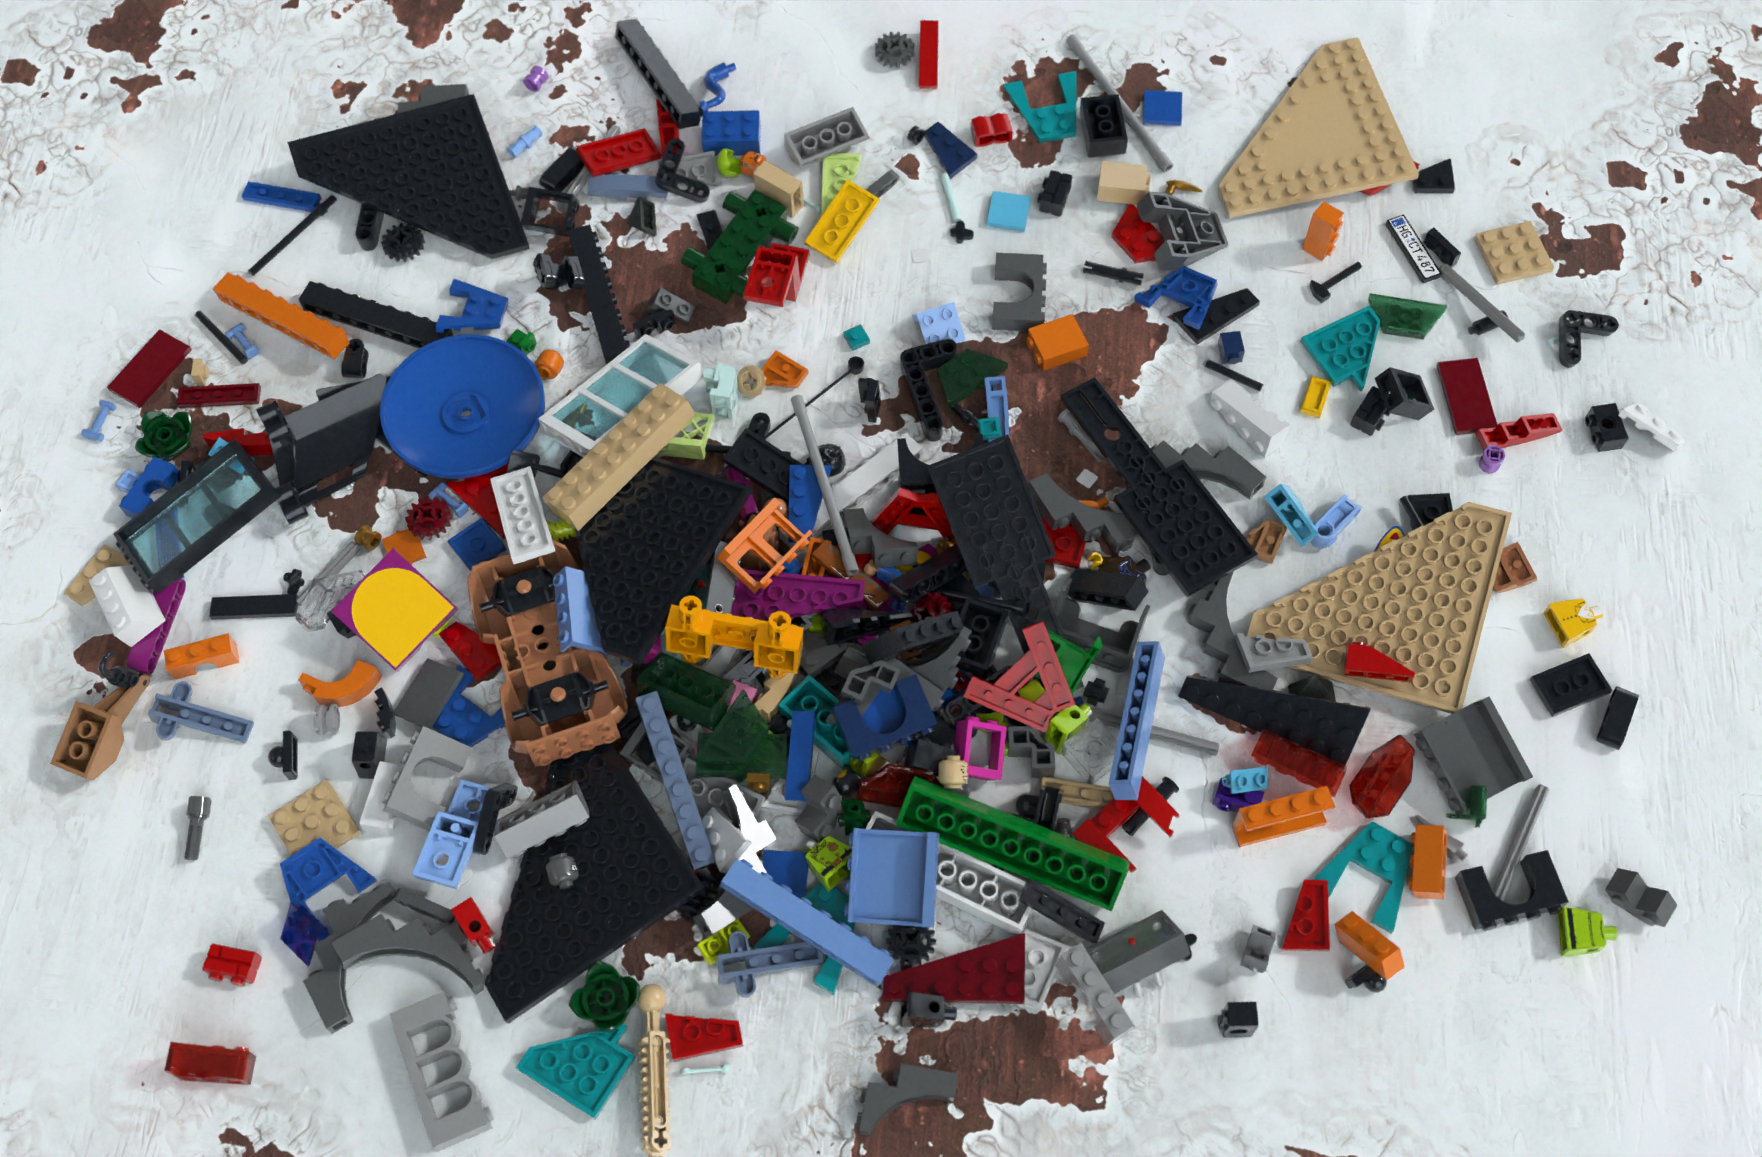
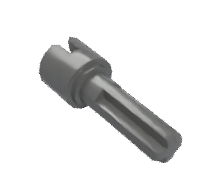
M189 797L186 816L190 819L184 856L186 860L194 861L199 858L204 820H207L210 816L212 800L208 797Z

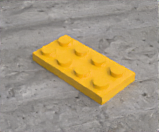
M847 179L804 241L805 245L838 264L879 204L880 198Z

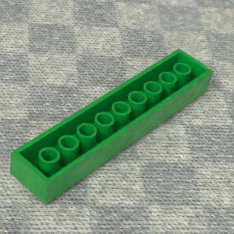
M914 777L895 825L910 832L939 833V843L1109 911H1112L1129 870L1130 861L918 777Z

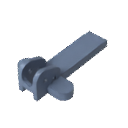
M185 681L176 683L170 697L156 693V700L152 709H149L148 715L151 721L158 724L156 732L161 740H171L175 736L177 729L182 725L234 741L247 743L254 726V721L189 703L192 696V688L189 683ZM161 706L165 709L180 712L178 716L175 717L172 715L158 712L157 710L158 707Z
M735 931L730 935L728 939L729 954L717 955L715 959V966L718 968V984L723 985L735 982L736 991L743 998L752 996L756 990L754 975L810 967L824 963L823 953L807 942L750 950L748 938L741 931ZM745 961L747 970L724 973L723 966Z

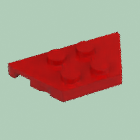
M1132 204L1128 205L1113 230L1111 237L1134 263L1156 261L1154 253L1164 243L1162 234L1150 222H1142L1138 209Z

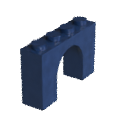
M916 674L897 681L893 687L903 709V722L901 727L892 733L880 734L869 729L865 725L854 699L832 708V715L852 761L858 759L859 762L871 758V753L879 750L881 754L891 750V745L900 742V745L912 741V736L920 734L922 737L934 732L933 728L938 723Z

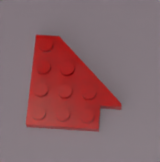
M508 463L492 472L465 478V481L447 482L449 490L467 504L480 518H483L498 535L506 539L490 479L507 474Z

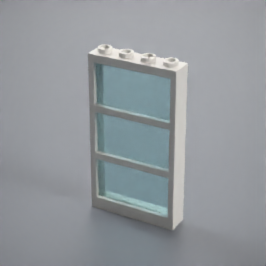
M645 334L538 418L544 434L584 457L659 383H662L679 395L684 394L703 378L701 365L696 359H691L683 352H678L670 345H665L657 338H652Z

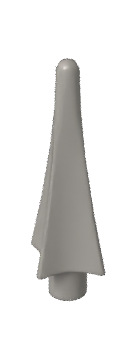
M1415 816V819L1421 825H1432L1421 816ZM1448 835L1447 855L1451 860L1454 856H1457L1463 861L1468 856L1462 850L1464 843Z

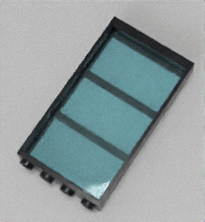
M233 439L113 534L118 541L115 544L123 553L126 552L124 557L131 565L134 564L132 569L139 577H142L141 583L148 590L152 588L159 594L278 500L281 495L248 452L236 439Z

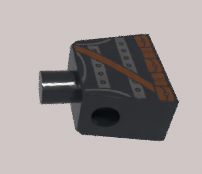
M908 992L901 1002L900 1026L937 1028L944 1020H956L957 1007L945 1005V998L943 996Z

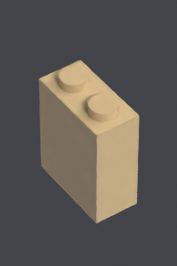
M764 161L755 168L753 172L755 190L788 207L787 215L794 218L804 206L802 181L767 161Z
M1102 161L1097 201L1137 205L1149 192L1151 174H1147L1148 166Z

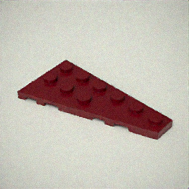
M1025 933L885 975L883 1001L902 1002L908 992L943 996L945 1003L1025 1004L1026 935Z

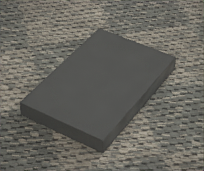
M427 658L393 714L418 726H425L431 729L464 674L459 670Z

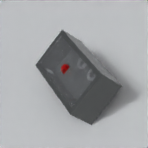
M721 541L693 583L691 596L701 600L702 609L732 615L731 607L735 600V594L733 593L738 577L717 559V556L728 545Z
M1163 910L1086 948V951L1114 994L1132 985L1137 997H1143L1144 995L1142 979L1153 974L1155 984L1158 987H1162L1165 981L1161 970L1190 955L1184 933Z

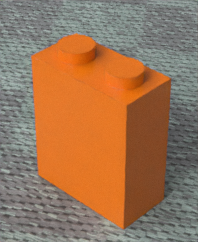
M1073 314L1028 329L1026 344L1029 349L1033 350L1034 360L1037 365L1040 364L1043 371L1088 355L1089 344Z

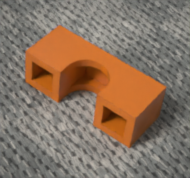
M229 633L163 650L166 670L175 680L197 674L196 666L211 663L221 668L239 663L237 644Z

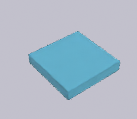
M993 191L987 226L1025 231L1031 196Z

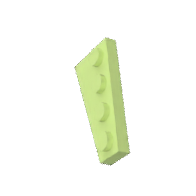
M833 153L823 158L821 217L846 180L854 182L862 159L861 154Z

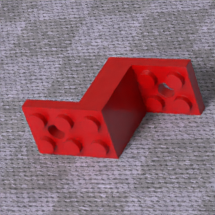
M771 243L770 248L758 246L743 294L744 300L779 307L784 306L785 300L796 302L810 255L809 249Z

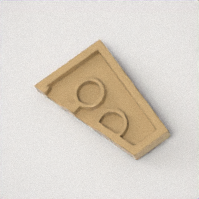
M104 544L63 594L77 604L84 606L96 597L89 583L90 579L105 568L131 564L125 559L124 555Z

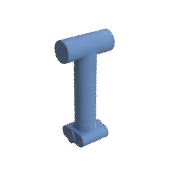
M240 323L224 334L229 340L235 337L245 349V356L250 360L260 352L258 347L251 345L241 333L246 328Z
M100 399L101 409L91 430L83 429L81 436L101 442L104 439V434L99 433L109 411H115L116 406L112 402Z
M441 482L427 496H429L430 500H433L434 497L444 500L448 506L454 509L455 515L461 518L469 510L468 505L464 502L462 504L458 503L443 492L447 486Z

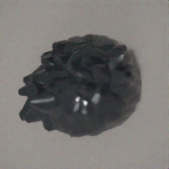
M829 443L818 446L823 464L832 465L829 477L840 474L846 465L845 455L841 447ZM809 456L806 459L807 462L804 463V465H812V461Z

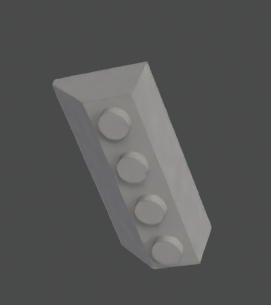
M854 107L785 133L784 146L791 160L801 167L866 141L870 137Z
M575 780L497 820L494 837L507 859L512 856L514 858L525 853L526 849L532 846L538 847L545 843L546 839L552 836H560L567 831V828L573 825L580 826L587 821L589 809L578 782Z

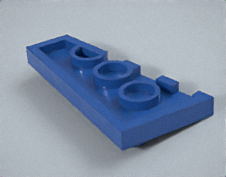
M790 465L789 521L805 535L809 530L812 532L814 530L823 496L813 465ZM824 465L827 477L829 478L832 465ZM788 537V543H794V541L790 537Z

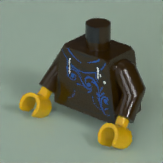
M1094 552L1087 559V561L1093 562L1091 565L1092 569L1100 567L1098 571L1121 573L1130 576L1136 575L1143 580L1144 585L1147 580L1144 573L1151 569L1146 559L1135 563L1130 556L1102 557L1099 553Z

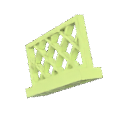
M694 412L695 416L679 431L683 436L680 438L673 437L656 455L704 460L706 455L705 447L715 419L714 414ZM701 420H708L707 423L702 425L701 427H699L696 424ZM693 425L695 430L687 434L684 429ZM698 434L702 436L701 440L691 439Z

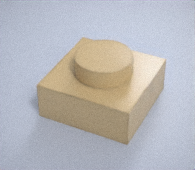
M201 358L193 359L191 377L197 386H206V379L209 378V368Z

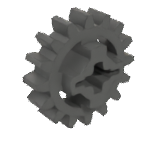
M890 32L889 36L883 34V39L878 38V43H875V57H878V62L883 61V66L890 64V68L893 65L900 68V64L906 66L907 61L911 62L912 57L915 55V44L912 43V38H907V34L901 36L900 32H897L896 35Z

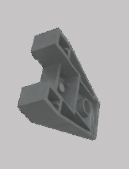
M1148 192L1136 206L1142 222L1158 223L1164 243L1154 253L1159 270L1177 271L1183 266H1188L1229 245L1218 215L1213 211L1160 192Z

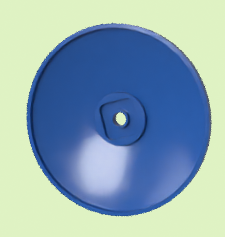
M465 334L450 336L423 346L408 356L396 368L382 394L380 404L381 425L393 451L412 468L440 478L461 479L480 476L506 465L509 462L512 450L523 452L531 443L540 427L538 418L544 414L545 410L544 387L532 361L512 344L485 335ZM464 411H471L469 416H461Z

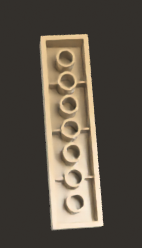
M659 383L542 497L551 512L579 531L695 416L688 400L662 383Z

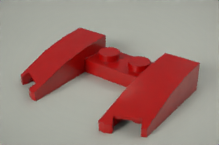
M1142 776L1138 800H1115L1113 798L1091 820L1088 818L1072 834L1077 841L1129 861L1108 837L1140 808L1169 838L1174 833L1172 829H1169L1173 816L1179 818L1180 815ZM1130 862L1129 871L1132 873L1137 868Z

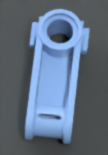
M1344 494L1318 522L1315 521L1313 523L1318 533H1322L1325 536L1318 534L1310 541L1311 544L1319 549L1330 547L1337 540V536L1359 514L1362 506H1357Z

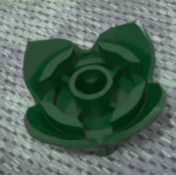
M160 411L144 412L141 420V430L144 437L139 438L135 444L137 452L147 457L155 456L169 462L173 458L180 456L191 446L192 420L189 412H177L173 417H169Z
M596 961L587 971L585 986L577 989L572 994L569 1007L577 1017L592 1022L599 1030L613 1031L625 1022L630 1010L637 1003L640 985L633 977L619 975L616 968L611 964ZM605 995H609L612 998L607 1004L601 1002V1000L605 999Z

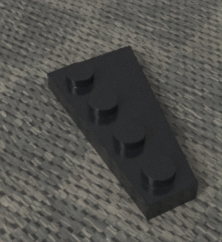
M1248 288L1213 299L1199 330L1183 322V317L1192 308L1175 312L1172 318L1198 345L1258 307L1260 301Z

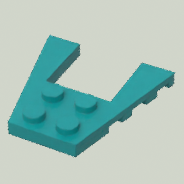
M1076 71L1058 74V82L1065 103L1030 109L1022 81L1005 83L1003 85L1004 91L1008 93L1013 105H1016L1019 114L1026 120L1029 129L1039 143L1076 137Z
M1371 821L1312 880H1328L1329 898L1346 866L1351 861L1390 883L1389 889L1370 922L1392 934L1395 929L1410 855L1412 853V843Z
M819 882L804 898L812 903V907L820 911L822 909L832 916L831 919L838 924L843 922L848 925L853 933L856 922H848V917H845L844 914L845 904L849 903V895L836 888L828 892ZM776 924L755 944L754 949L784 945L791 932ZM828 956L814 979V984L834 995L843 965Z

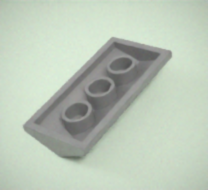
M689 757L686 758L683 768L699 814L705 816L712 807L720 808L729 818L727 807L720 792L736 784L744 793V800L748 807L754 811L757 821L765 796Z

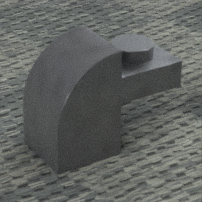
M1253 925L1240 965L1255 972H1265L1276 933Z

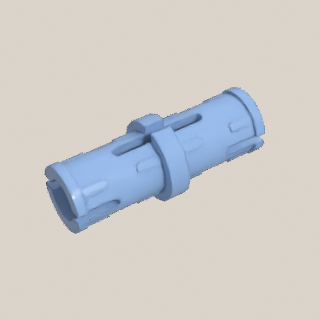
M534 125L527 133L521 134L518 140L507 148L508 153L513 158H516L526 148L529 149L532 146L531 144L543 135L541 129Z

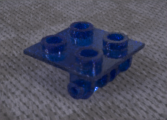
M290 903L280 939L307 966H310L316 942L319 939L325 940L329 936L328 928L320 923V920L311 914L305 906H295L293 903Z

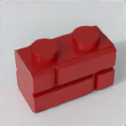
M212 943L202 969L209 975L208 978L211 980L222 982L223 978L230 979L232 984L244 986L245 983H254L262 957L257 952Z

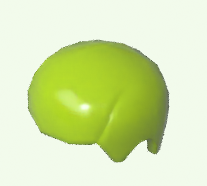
M727 148L722 149L716 157L717 168L723 177H739L741 175L740 159L734 158L732 156L734 151Z

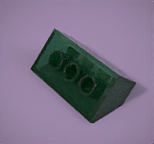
M662 651L637 678V697L657 691L663 709L711 731H714L725 717L736 690L735 684Z

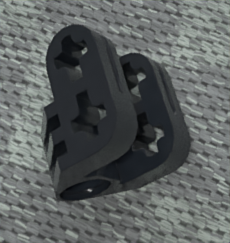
M538 253L536 255L533 266L542 288L554 290L568 284L570 289H582L584 277L576 255H565L561 265L552 263L549 254Z

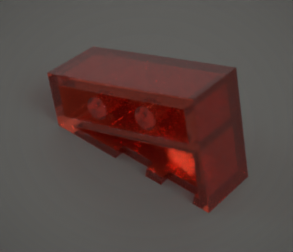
M170 1042L164 1071L180 1081L251 1085L256 1056L246 1047L228 1049L218 1045L203 1046Z

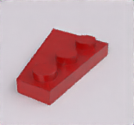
M454 622L439 633L441 639L465 668L473 674L477 682L501 665L496 645L481 642L478 633L459 622Z
M1304 880L1282 950L1330 951L1328 880Z
M665 1013L673 1062L743 1046L739 1021L696 1018L695 1016L687 1015L677 1016Z

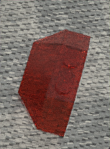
M1397 735L1372 751L1349 785L1352 804L1365 818L1389 816L1411 783L1415 749L1402 735Z
M887 764L861 781L856 800L902 808L914 777L941 787L943 786L933 771Z

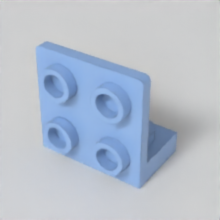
M954 302L912 315L914 323H919L925 344L944 339H952L956 343L965 340Z

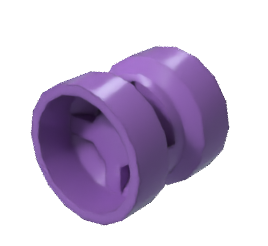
M535 65L530 70V74L526 75L523 79V83L529 90L538 92L542 87L541 84L548 80L549 75L542 67Z
M1496 445L1488 446L1479 460L1481 470L1486 473L1497 472L1505 458L1504 450Z

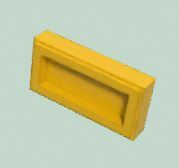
M1311 377L1300 413L1320 418L1331 385L1330 381Z

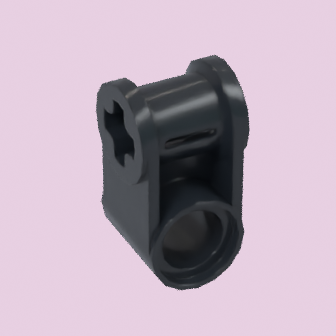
M360 339L349 340L350 343L345 349L344 359L341 364L342 376L365 378L369 353L364 348V344Z

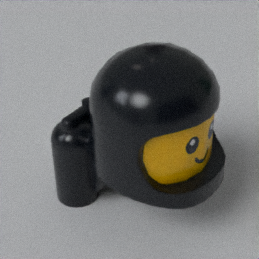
M846 764L843 766V771L833 778L832 785L835 786L841 797H850L857 790H859L860 795H867L878 785L879 779L874 774L861 779Z

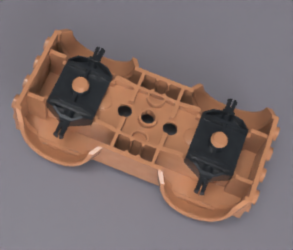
M555 539L552 540L555 552L517 564H513L510 554L501 555L499 558L483 561L472 566L467 576L470 605L478 636L481 642L496 645L506 677V681L499 688L503 718L511 746L515 752L529 754L535 767L548 765L551 761L568 758L577 752L589 751L595 746L603 743H612L616 739L621 738L617 724L628 713V705L621 684L603 653L570 646L565 652L560 650L553 579L565 566L578 570L580 568L567 547L556 542ZM537 625H542L545 628L544 632L540 635L532 633V629ZM542 643L549 644L544 650L538 649V646ZM547 661H554L556 666L553 670L547 671L543 668L544 664Z

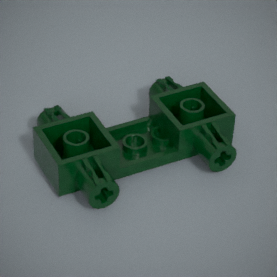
M755 189L747 199L730 191L725 197L722 207L735 214L731 222L706 255L693 247H688L681 259V264L694 270L692 273V286L727 304L733 294L743 297L748 277H746L747 267L755 257L758 246L767 248L774 237L792 244L799 230L798 226L787 221L788 207Z

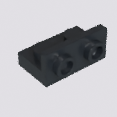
M859 378L860 401L865 403L864 413L868 416V422L876 423L881 406L879 381L872 378Z

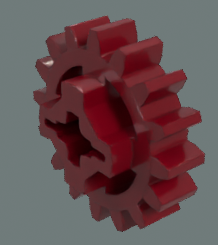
M426 496L425 501L419 498V503L417 505L412 503L413 509L406 511L408 516L405 517L409 531L412 532L414 537L419 535L421 540L425 536L432 540L433 535L440 538L439 533H446L445 527H451L449 520L453 518L449 506L446 505L444 500L439 502L437 497L430 500L429 496Z
M929 592L926 596L920 598V602H914L916 608L911 609V612L914 613L911 621L916 623L951 613L953 611L948 610L951 607V603L946 602L947 597L935 592Z

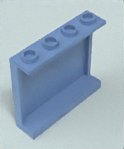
M565 566L553 579L559 628L558 640L561 652H565L570 646L610 655L605 653L601 647L600 633L597 629L595 612L592 607L590 590L584 571ZM620 658V666L629 667L632 664Z
M854 828L853 833H850L849 836L852 856L848 857V870H851V877L847 879L846 883L849 903L845 904L844 911L845 917H848V922L933 928L939 833Z

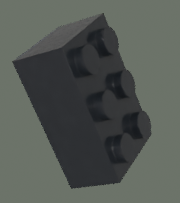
M1119 94L1081 98L1079 113L1088 157L1126 154L1128 137Z
M966 597L960 618L963 626L972 631L968 637L971 643L965 652L960 650L958 656L961 659L956 667L987 678L1008 621V610Z

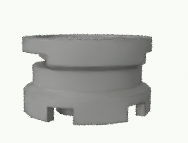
M324 704L316 705L314 712H317L316 717H314V728H318L316 734L325 735L326 732L337 734L340 727V713L337 704H331L330 706H325Z

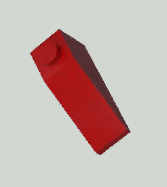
M1353 642L1347 645L1344 675L1412 683L1415 672L1371 646H1365V643Z

